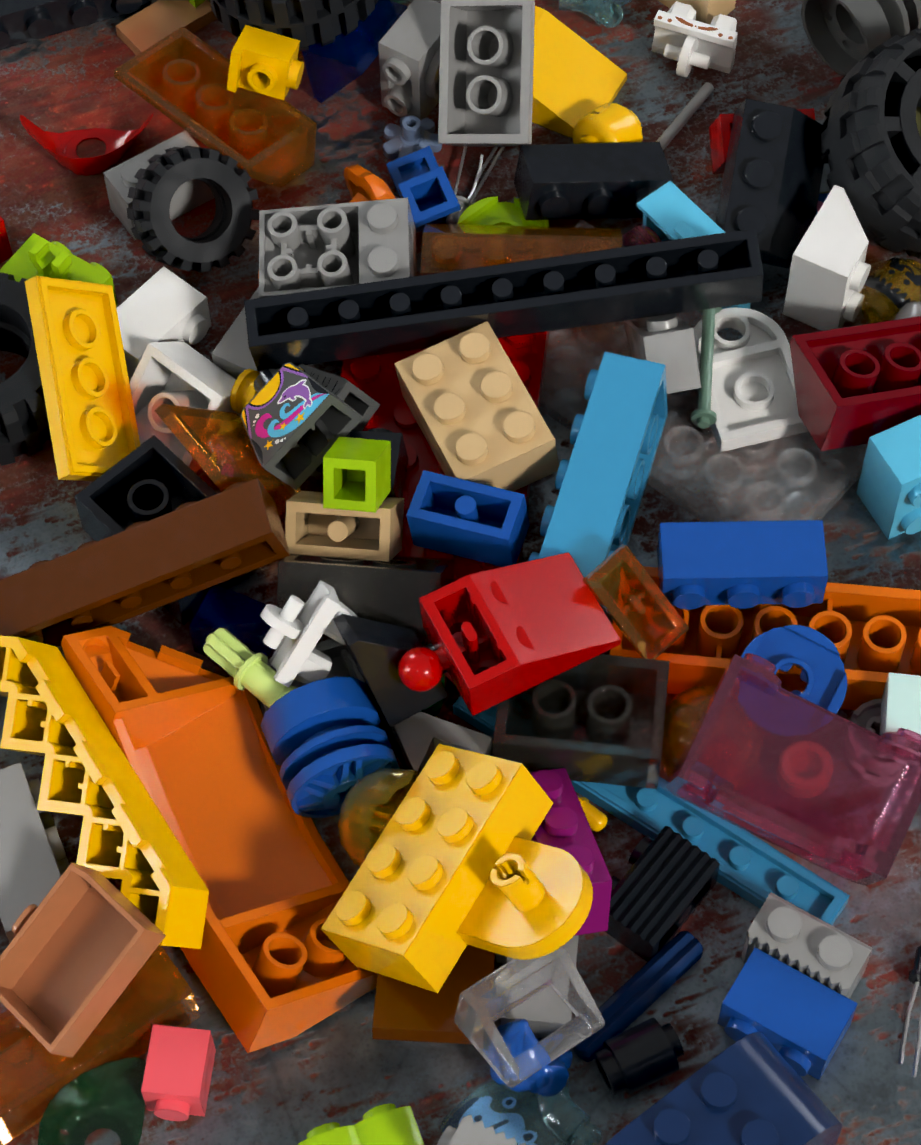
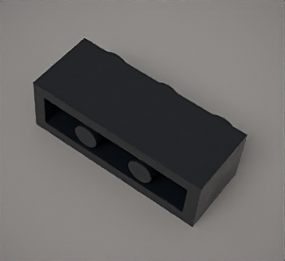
M660 142L521 145L514 185L525 220L643 217V212L636 206V203L667 182L671 181L673 183L674 179Z

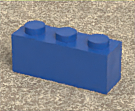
M823 520L660 523L657 545L660 606H676L680 609L691 610L700 608L703 605H730L738 609H747L758 604H784L791 608H802L823 602L828 580Z

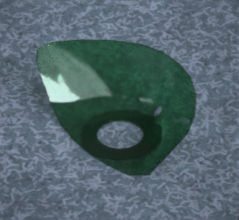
M128 1057L107 1062L80 1074L63 1086L49 1102L39 1125L38 1145H84L89 1134L102 1128L111 1129L116 1132L120 1137L121 1145H139L145 1115V1102L141 1088L146 1061L137 1057ZM60 1130L67 1131L68 1135L61 1134Z

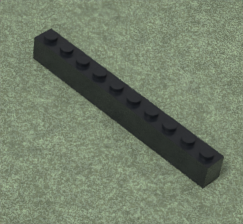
M756 228L244 300L248 345L257 371L260 372L267 369H280L285 363L289 362L296 366L300 364L310 365L429 348L486 321L489 322L497 338L761 302L764 273Z

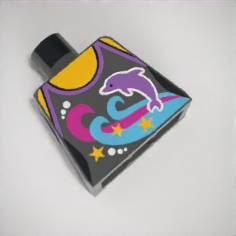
M292 362L285 363L279 370L267 369L256 377L254 389L257 394L243 408L240 416L259 464L295 490L323 462V456L337 438L346 437L363 419L359 412Z

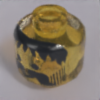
M894 257L884 261L868 276L859 293L865 295L862 313L869 323L894 320L899 310L905 304L916 301L921 302V264L912 259Z

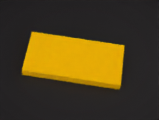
M34 276L24 282L58 480L95 481L140 446L113 286Z

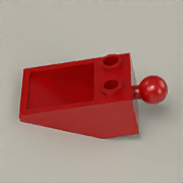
M568 552L469 574L420 597L419 603L423 628L436 650L433 651L426 647H416L408 650L399 662L398 673L402 683L407 688L417 692H425L431 690L440 682L443 671L447 669L469 711L474 716L621 645V639ZM456 632H462L463 642H456L452 635Z

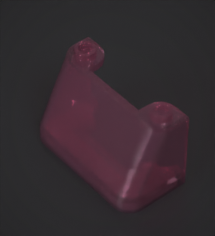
M746 653L744 658L735 654L730 659L666 788L677 797L846 880L861 885H871L886 879L921 802V735L904 728H898L896 734L884 733L881 736L781 688L782 681L774 675L776 666L768 660L750 653Z

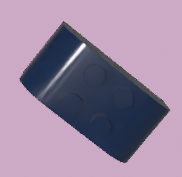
M754 1032L722 1051L621 1129L605 1145H836L842 1130V1124L762 1032Z

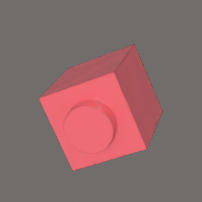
M153 1024L141 1093L147 1110L154 1111L155 1116L169 1121H186L189 1119V1115L205 1117L216 1053L211 1030Z

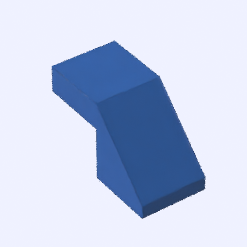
M430 146L386 163L388 173L399 198L408 197L416 228L461 210L443 166H438Z

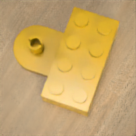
M438 744L323 924L321 930L356 967L438 993L467 945L520 960L539 958L565 945L579 931L588 917L593 901V887L586 871L569 852L531 841L553 802L522 763Z

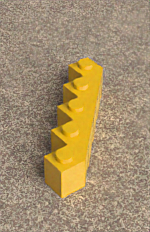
M0 635V696L8 697L0 748L45 756L37 810L83 817L76 864L99 871L105 878L122 880L120 892L166 935L159 944L160 946L201 949L209 890L60 650L56 646L20 637Z

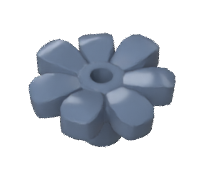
M403 116L399 120L400 126L389 123L384 129V138L387 142L383 144V153L387 159L401 158L430 146L433 154L442 149V144H438V134H434L435 123L429 118H424L420 121L416 116Z

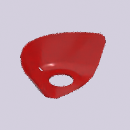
M154 112L140 129L131 131L92 128L56 133L43 131L23 115H20V121L29 135L61 165L77 175L90 176L100 174L116 164L148 125ZM87 139H98L106 145L105 154L95 157L79 158L76 150L78 145Z

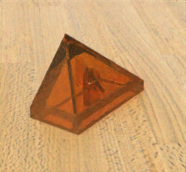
M622 544L582 579L642 659L648 664H651L690 629L627 545Z

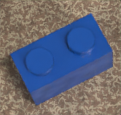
M426 470L422 472L406 514L415 546L500 567L516 564L530 525L525 494Z
M755 947L722 1002L717 1024L723 1026L726 1034L735 1042L754 1032H762L799 1076H806L808 1074L820 1080L851 1025L858 1003Z

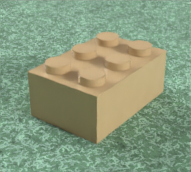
M488 321L394 363L402 396L446 476L514 492L558 471L559 462L555 438Z

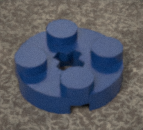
M802 625L773 628L755 637L742 653L735 673L737 700L747 716L762 729L781 736L807 735L828 723L842 706L848 685L844 663L834 643L817 630ZM792 665L797 666L802 670L800 680L806 683L803 693L793 690L789 696L784 695L780 692L782 683L775 679L778 670L788 672Z

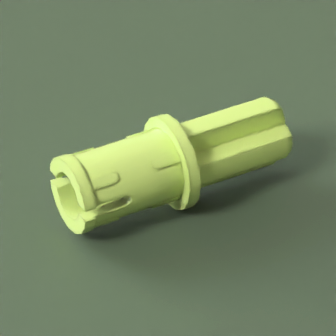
M218 628L205 639L204 653L234 678V686L239 690L247 689L268 708L275 701L297 688L292 685L287 687L275 681L274 675L276 671L268 665L267 656L263 653L255 654L226 628Z

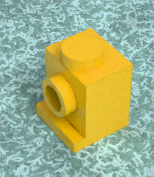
M245 25L231 51L227 90L236 93L239 87L284 100L290 88L298 89L303 75L304 62L298 60L300 40Z

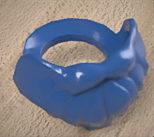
M516 1019L496 1027L495 1032L490 1036V1045H485L484 1048L491 1064L490 1076L498 1085H505L518 1093L530 1091L542 1096L557 1095L566 1085L569 1077L568 1068H570L573 1058L571 1050L559 1042L536 1038L526 1019ZM541 1049H548L559 1054L545 1056Z

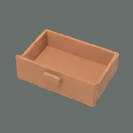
M71 863L39 906L36 904L29 905L13 924L12 932L16 936L0 955V1002L51 1054L73 1058L166 935L99 871Z

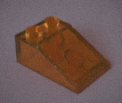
M162 404L154 410L221 492L225 491L232 484L248 482L258 478L276 502L281 524L285 522L286 501L301 490L300 488L297 490L293 489L262 468L243 421L237 413Z

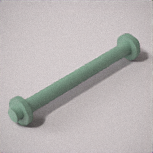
M722 307L698 310L703 313L700 356L701 388H699L698 409L691 413V422L702 429L710 427L717 421L716 413L711 410L715 314L719 313Z

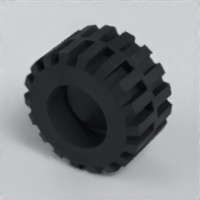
M193 146L173 147L166 149V153L163 155L155 154L147 160L150 165L146 169L140 168L134 176L139 180L136 188L130 187L127 196L133 198L132 208H127V217L133 220L135 224L131 231L134 237L141 240L144 244L142 248L149 255L158 258V261L189 272L190 270L209 272L211 267L214 266L223 268L230 264L228 258L232 255L240 257L246 250L242 243L245 239L252 241L256 233L255 230L250 229L252 219L259 220V209H254L252 203L253 200L259 198L256 188L248 186L247 182L251 180V177L247 171L239 169L236 166L238 162L230 156L222 155L220 151ZM197 179L205 182L211 189L215 198L216 211L214 219L206 231L196 237L187 238L181 236L171 222L170 202L175 191L182 184L189 180Z

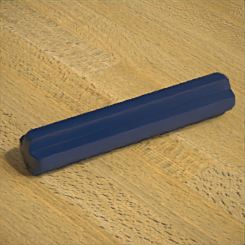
M688 931L679 932L570 1034L568 1044L574 1053L585 1062L592 1061L594 1059L593 1053L604 1048L603 1042L622 1033L702 957L704 948L698 939Z

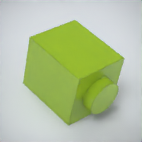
M338 437L323 456V508L376 513L391 491V441Z

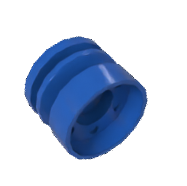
M336 676L313 681L290 691L275 701L264 713L260 726L275 763L282 766L279 776L287 790L286 794L294 812L303 817L326 818L347 813L364 806L384 794L396 782L401 771L386 732L379 728L381 720L367 685L355 677Z

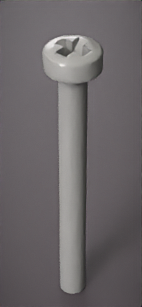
M706 82L658 138L656 142H660L663 150L714 91V86L711 83Z

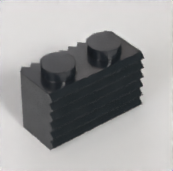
M665 826L655 839L648 835L641 839L628 861L633 866L621 880L616 876L611 877L612 890L608 931L605 932L647 962L674 938L677 931L681 929L689 916L694 913L696 907L701 904L703 898L713 889L717 882L720 866L715 858H711L707 852L701 851L698 846L692 845L688 839H683L679 833L674 832L668 826Z

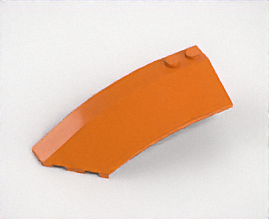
M111 625L64 635L61 646L66 662L209 890L201 949L180 948L246 1052L250 1053L294 1038L376 988L377 973L356 967L321 930L350 882L322 839L312 818H306L294 812L286 794L287 790L279 776L282 766L275 763L260 726L263 714L256 697L247 689H237L233 684L234 678L232 676L224 677L202 669L203 660L164 645L161 646L159 652L130 642L131 633Z

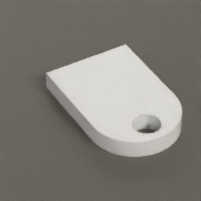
M725 308L715 314L711 410L716 413L717 421L710 427L720 452L809 432L798 414L791 350L787 337L773 319L761 312L748 308ZM702 319L694 327L699 374ZM724 328H733L738 330L743 337L735 341H728L722 339L717 332Z

